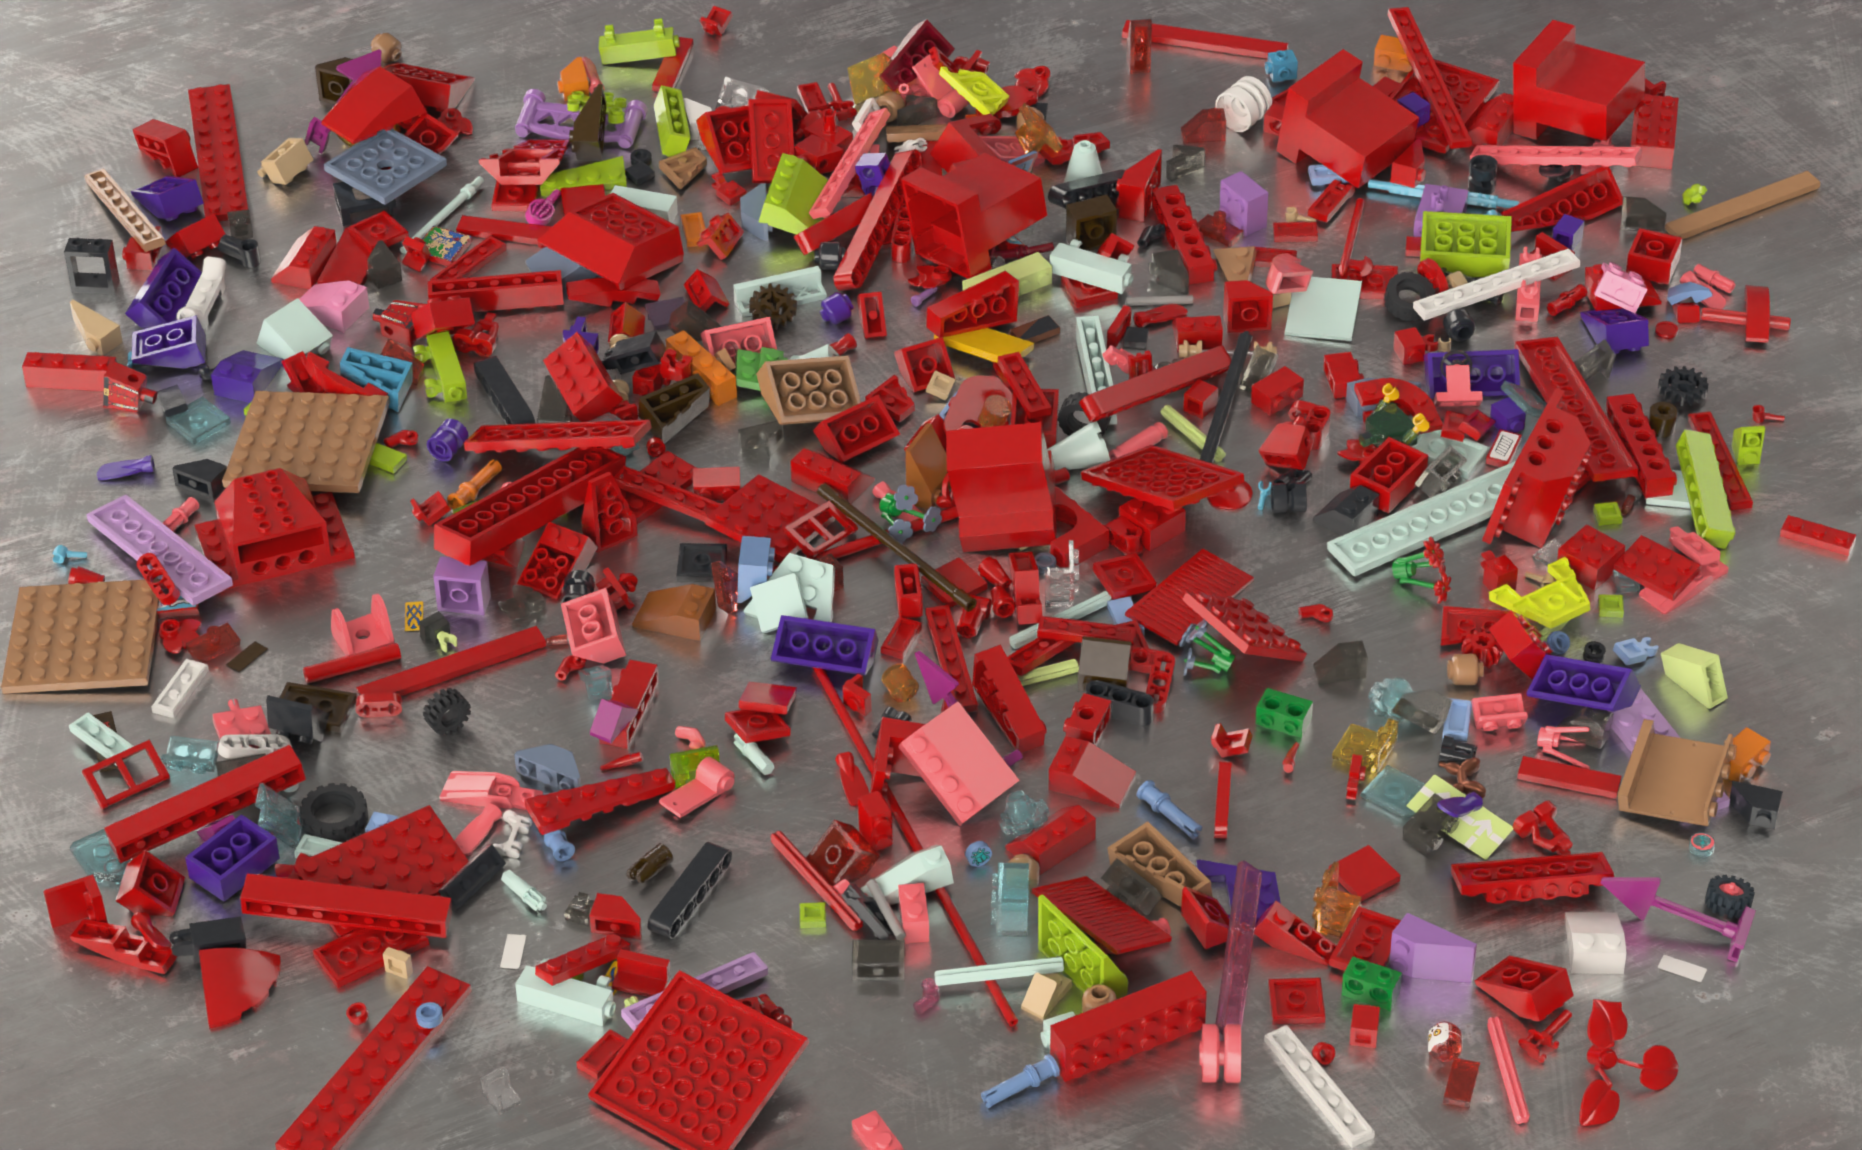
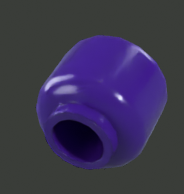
M835 292L821 301L822 310L819 313L825 322L830 321L833 325H838L851 317V310L854 307L846 294L842 295L839 292Z

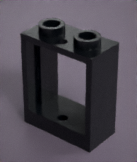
M69 238L64 255L71 292L115 295L120 279L113 240ZM76 257L103 258L106 274L78 272Z

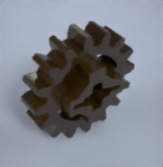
M770 283L767 289L760 286L759 292L754 290L753 297H750L749 313H752V320L770 317L771 324L774 325L775 330H778V325L780 324L785 328L787 321L792 323L793 317L797 314V300H794L795 294H788L787 287L781 290L780 284L773 288Z

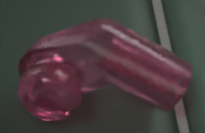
M933 978L924 979L921 983L923 997L913 1003V1007L918 1014H922L939 1001V986L935 984Z

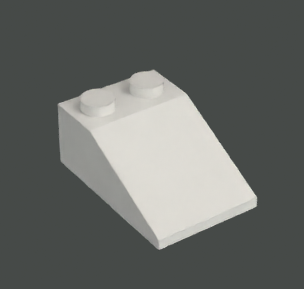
M1565 912L1571 974H1624L1627 952L1624 931L1618 914L1608 912Z

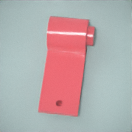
M929 54L912 68L939 108L941 114L952 118L968 106L970 102L960 95L956 89H952L950 84L939 75V70L933 66L932 62L934 61L931 60V55Z
M706 757L697 767L696 778L659 799V804L681 818L718 795L730 790L734 785L735 775L733 771L714 758Z

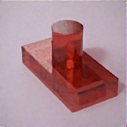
M1215 211L1213 216L1207 214L1198 222L1199 232L1229 248L1243 238L1244 230L1227 223L1224 211Z
M227 622L219 627L210 626L207 629V633L187 642L186 649L195 661L205 663L239 646L240 638Z

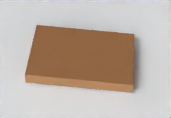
M948 124L885 127L887 142H905L918 138H924L926 141L938 140Z

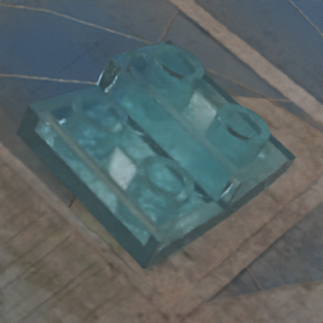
M264 783L259 784L255 806L261 809L258 825L291 848L297 847L301 841L302 831L298 807Z

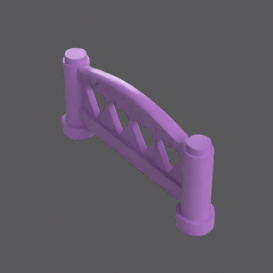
M529 89L524 96V106L515 126L516 134L520 137H526L530 132L553 139L569 140V132L573 130V127L559 125L569 118L575 121L580 110L572 112L567 110V104L545 102L546 97L543 92L538 89ZM632 100L628 103L626 110L623 111L625 113V122L614 124L616 131H605L604 143L618 142L619 146L624 149L633 145L640 123L645 119L648 112L646 104L639 100ZM606 114L605 126H606L607 124H609V122H608V115H607V114ZM548 116H552L555 122L553 125L539 124L540 121Z

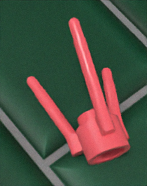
M1546 726V728H1540L1537 745L1543 747V753L1552 754L1578 767L1590 769V766L1553 749L1554 747H1559L1560 740L1586 742L1587 739L1584 737L1562 735L1561 733L1588 732L1590 730L1589 727Z

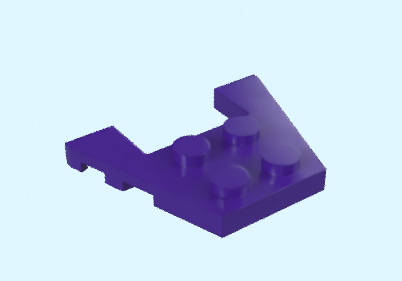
M1200 859L1196 860V868L1211 883L1225 882L1231 913L1228 916L1237 928L1248 924L1252 927L1255 926L1260 916L1275 901L1281 904L1275 872Z

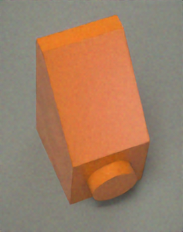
M577 57L560 72L561 81H557L559 94L563 93L565 101H568L567 97L574 91H582L585 95L589 96L588 78L582 57Z

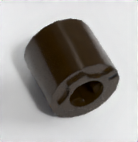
M1668 402L1654 403L1650 407L1649 425L1651 429L1655 430L1656 437L1667 438L1672 436L1675 432L1677 418L1676 407Z

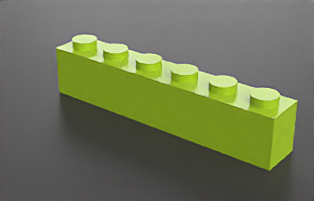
M1684 429L1675 446L1696 533L1712 546L1726 549L1730 540H1733L1735 536V527L1733 526L1731 510H1729L1727 503V494L1723 487V478L1719 471V462L1715 455V446L1712 443L1710 434Z

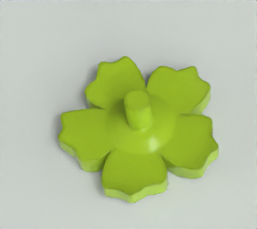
M1697 183L1693 184L1691 189L1687 188L1682 194L1684 204L1690 205L1691 202L1700 203L1703 200L1701 195L1708 191L1706 186H1701Z

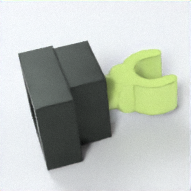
M439 611L419 621L420 637L425 642L431 640L435 645L440 643L441 649L444 652L448 651L447 643H452L457 647L456 636L450 634V623Z

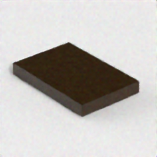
M287 682L279 698L311 705L329 713L325 731L341 733L356 703L357 694Z

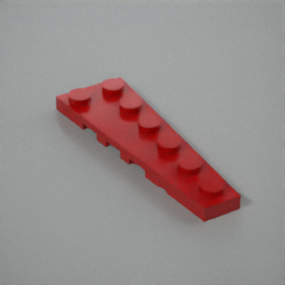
M667 768L655 769L622 778L609 779L604 782L586 784L581 787L564 789L545 795H537L525 799V808L541 835H545L568 827L571 821L579 818L585 821L591 819L594 813L603 811L606 814L613 811L614 806L620 804L629 806L641 800L675 790V780Z

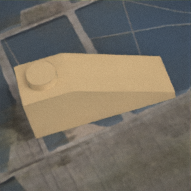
M75 300L70 301L73 320L91 351L104 356L123 343L120 325Z

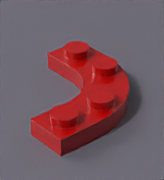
M1380 378L1355 383L1354 390L1361 407L1382 403L1385 397L1382 391L1383 387L1390 383L1393 388L1396 387L1399 391V398L1390 402L1400 404L1408 409L1413 418L1419 413L1423 414L1429 422V429L1424 432L1419 431L1420 434L1442 430L1443 423L1433 401L1416 385L1395 378Z

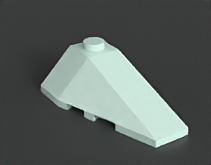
M933 845L913 852L874 878L889 905L899 903L898 885L924 883L925 893L954 883L951 865L942 845ZM866 884L860 888L863 893L868 895L867 897H873Z

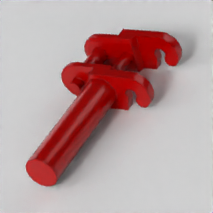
M829 83L827 87L833 101L827 104L828 109H831V106H833V109L838 111L836 112V117L839 122L855 117L857 110L853 108V101H842L836 85Z
M1565 1009L1541 1033L1535 1029H1529V1036L1526 1039H1519V1046L1527 1051L1528 1056L1538 1062H1545L1547 1057L1545 1054L1540 1056L1538 1047L1540 1045H1547L1552 1049H1557L1559 1042L1556 1040L1553 1043V1036L1572 1018V1013ZM1535 1040L1537 1043L1534 1045L1531 1041Z

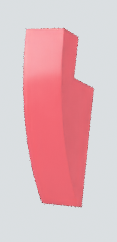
M1288 253L1279 254L1272 260L1265 283L1274 294L1307 291L1313 270L1300 265L1301 259Z

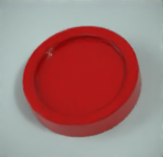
M1662 321L1656 325L1655 333L1661 338L1671 339L1678 334V327L1673 322Z

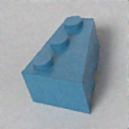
M347 347L340 361V376L362 388L370 383L387 392L390 400L389 408L399 412L413 382V363Z

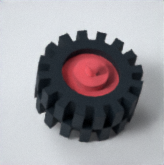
M1717 875L1715 879H1710L1705 896V904H1707L1708 909L1712 908L1713 913L1720 912L1719 916L1724 917L1725 914L1728 915V918H1733V915L1736 918H1740L1746 906L1752 907L1755 895L1754 888L1750 887L1751 884L1749 882L1744 883L1742 878L1737 880L1735 879L1736 876L1731 875V878H1728L1727 875H1722V878Z

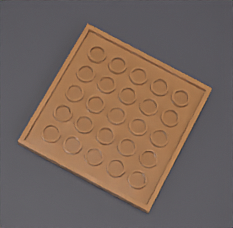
M256 391L222 480L223 487L227 488L236 478L282 468L305 479L310 491L359 493L390 404L389 396Z
M154 579L153 583L159 582L160 579ZM146 580L19 587L1 683L2 693L148 685L158 622L157 609L159 599Z

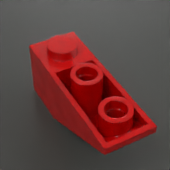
M1277 901L1260 916L1252 930V933L1273 948L1326 966L1329 964L1330 957L1337 946Z

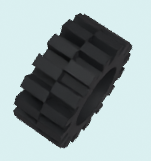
M447 688V691L442 689L439 695L437 693L433 694L435 697L433 700L428 699L429 705L424 706L423 716L425 717L424 720L436 733H439V735H444V733L450 735L451 730L454 733L457 732V727L460 726L462 728L464 726L462 722L468 721L469 718L466 715L471 714V705L458 690Z

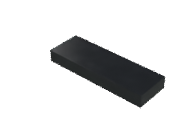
M488 844L440 888L438 892L443 897L451 898L452 911L458 910L506 863L493 844Z

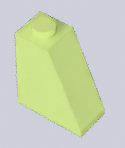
M1680 643L1661 653L1665 675L1706 708L1711 709L1728 699L1719 655Z

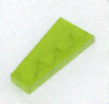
M623 156L552 173L540 185L541 196H549L555 189L561 192L560 188L603 184L604 191L613 190L615 185L627 187Z

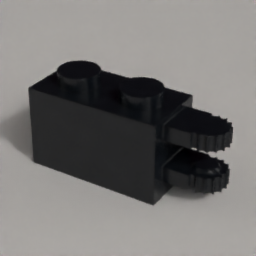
M655 330L617 341L615 347L606 350L602 363L606 370L617 369L620 375L660 364L666 347Z
M241 916L189 923V929L173 931L169 936L170 943L173 944L171 949L174 956L193 955L194 964L200 963L199 950L213 948L246 949V936Z

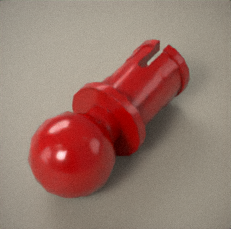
M767 994L758 996L763 1002L762 1004L759 1002V1006L764 1015L793 1029V1020L790 1016L784 1014L782 1007H777Z

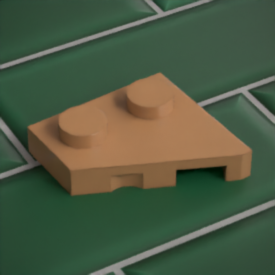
M696 147L659 161L660 170L679 189L687 185L707 165V158Z

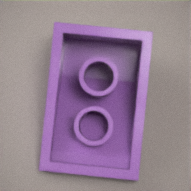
M1407 913L1392 932L1389 968L1402 972V974L1411 978L1471 983L1474 977L1477 944Z

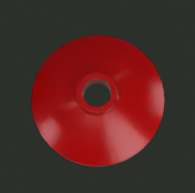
M1245 481L1236 485L1232 490L1218 492L1217 496L1207 497V499L1215 507L1235 510L1246 506L1251 501L1253 491L1251 486Z

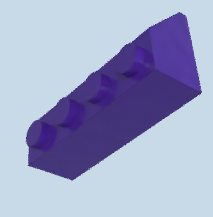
M173 248L158 260L125 314L143 329L176 321L178 311L186 306L202 272L179 251Z
M1518 349L1464 351L1470 356L1472 361V371L1470 373L1471 392L1482 391V397L1521 395ZM1448 352L1427 353L1424 355L1425 380L1428 396L1431 399H1434L1436 392H1447V381L1440 370V362ZM1453 354L1446 359L1462 361L1467 357L1462 354ZM1444 362L1443 371L1446 374V366L1449 365Z
M781 615L771 661L866 675L874 663L879 639L876 630L872 628Z
M1545 654L1526 694L1528 697L1615 712L1633 705L1641 684L1634 671L1630 668Z

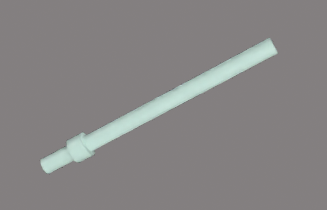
M478 176L473 182L466 184L460 190L461 193L420 229L412 239L414 237L422 239L433 226H438L466 199H470L476 193V190L484 183V179ZM402 246L400 248V251L404 255H406L407 251L405 247Z

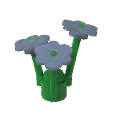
M901 484L897 489L898 492L894 495L887 493L879 503V508L882 512L881 517L890 523L891 526L888 528V532L900 543H903L906 538L912 536L911 523L909 521L904 522L902 519L894 521L891 517L899 516L902 512L922 518L925 532H934L942 521L939 508L930 507L926 514L912 510L913 505L918 502V496L914 493L915 489L912 486L907 487Z
M1205 619L1198 624L1192 623L1182 636L1179 646L1183 647L1194 641L1214 654L1211 662L1215 664L1196 661L1195 655H1192V648H1189L1186 659H1184L1183 675H1186L1187 669L1192 670L1193 665L1213 670L1218 674L1221 670L1227 672L1236 656L1231 653L1230 649L1224 647L1206 632L1208 629L1206 624L1208 622ZM1201 636H1204L1218 649H1215L1214 647L1210 646L1209 644H1207L1199 638Z

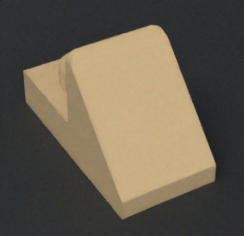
M1036 972L1025 995L1021 1009L1044 1020L1071 989L1072 980L1059 973L1042 975Z

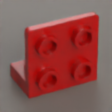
M93 874L43 891L52 928L87 917L89 920L108 923L102 895Z

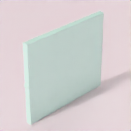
M1311 277L1307 291L1292 292L1285 335L1352 341L1362 281Z

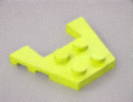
M1566 557L1548 564V573L1557 581L1521 597L1507 584L1489 592L1490 601L1515 613L1522 614L1524 617L1550 629L1590 611V602L1581 584H1578L1576 574L1573 569H1570L1569 561Z

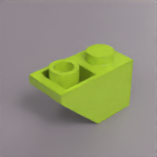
M1765 426L1734 429L1731 447L1737 465L1760 464Z

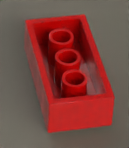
M1644 94V99L1634 109L1630 147H1641L1642 156L1636 166L1672 169L1678 97Z
M578 332L568 338L543 360L571 412L581 422L598 421L623 400L595 349Z

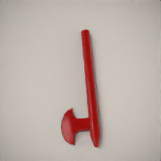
M1362 198L1356 200L1339 266L1341 276L1347 272L1348 267L1360 271V276H1367L1373 270V262L1369 257L1365 256L1363 260L1351 259L1365 200Z

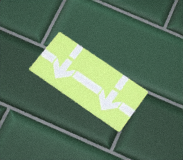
M1433 775L1406 806L1487 860L1514 829L1513 826L1483 806L1478 811L1458 818L1443 812L1437 806L1440 800L1452 797H1465L1466 795L1437 775Z

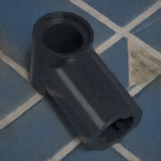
M227 234L220 238L218 250L241 260L242 266L254 268L261 263L259 246L256 240H240Z

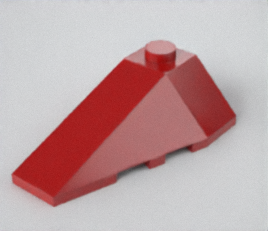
M610 472L588 481L582 514V533L588 536L598 547L596 553H600L638 536L636 516L628 506L627 500L623 497L618 484Z

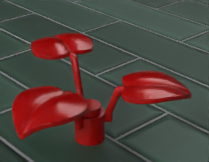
M1593 999L1592 1012L1588 1021V1038L1594 1045L1587 1052V1060L1591 1065L1595 1066L1594 1070L1598 1071L1604 1080H1594L1585 1090L1579 1115L1580 1125L1583 1126L1607 1123L1616 1116L1619 1110V1094L1611 1090L1613 1083L1603 1069H1611L1616 1063L1642 1069L1639 1078L1640 1083L1652 1090L1663 1089L1670 1085L1679 1071V1065L1674 1053L1663 1045H1654L1647 1049L1643 1055V1064L1618 1058L1615 1051L1610 1048L1614 1047V1040H1621L1625 1037L1628 1028L1627 1018L1619 1007L1600 999Z

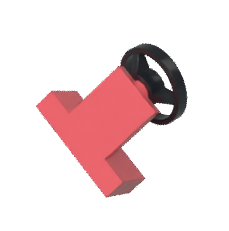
M1453 350L1446 353L1441 359L1440 370L1447 381V392H1436L1434 397L1435 407L1480 406L1483 400L1482 391L1471 392L1470 373L1472 371L1470 356L1461 350ZM1453 354H1462L1467 357L1462 361L1446 359ZM1444 362L1449 365L1446 366V374L1443 371Z

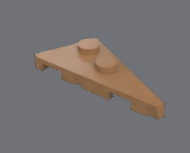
M1255 246L1214 249L1215 258L1227 281L1248 280L1251 282L1257 253Z

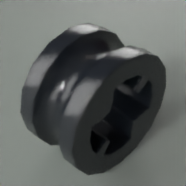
M1596 641L1588 642L1584 647L1583 659L1588 662L1601 663L1605 658V646Z

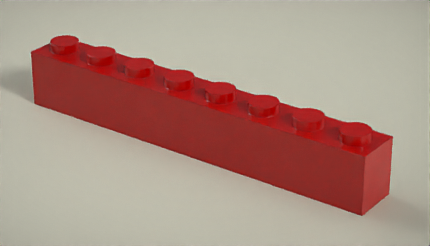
M287 745L106 826L104 830L109 844L121 864L138 856L145 850L150 851L306 780L299 758L292 747Z
M247 873L240 897L242 914L441 938L447 937L452 916L451 898L423 895L414 892H398L389 889H373L364 886H348L339 883H323L314 880H298L289 877L281 878L263 874Z

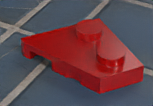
M896 375L890 377L865 396V400L879 395L891 418L898 422L903 421L915 411L913 400L907 396L906 389L900 386Z

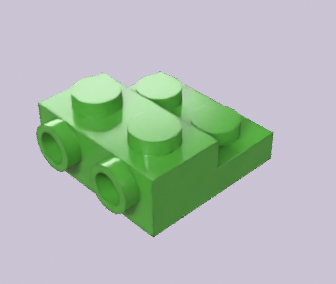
M762 347L760 353L737 349L735 356L736 386L761 391L756 375L766 361L788 360V358L784 357V351Z

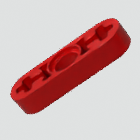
M143 554L137 561V568L163 605L175 603L180 596L179 589L155 554ZM150 563L153 566V569L149 570L147 566ZM163 575L159 582L153 583L157 576ZM166 587L169 590L168 594H165L163 591Z

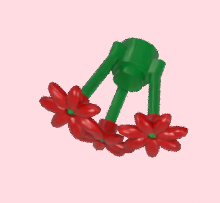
M1429 537V542L1423 541L1426 549L1422 553L1397 558L1393 562L1392 572L1395 579H1400L1401 584L1410 583L1434 589L1435 596H1438L1437 603L1440 604L1442 601H1447V592L1452 590L1449 586L1452 578L1450 576L1447 577L1445 573L1443 549L1440 548L1439 543H1435L1433 537ZM1424 557L1429 558L1428 562L1415 563L1413 561ZM1433 566V568H1439L1442 581L1438 580L1433 584L1411 579V577L1415 576L1416 568Z

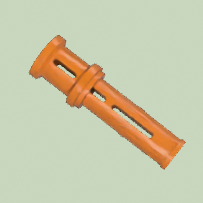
M493 459L470 481L461 483L459 489L447 497L449 506L456 512L466 508V504L469 501H474L477 498L478 491L502 471L501 464Z

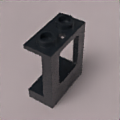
M345 182L333 183L335 203L343 226L351 225L350 213L388 207L390 215L394 217L393 208L397 207L395 199L386 205L373 198L356 200L352 190L354 187Z

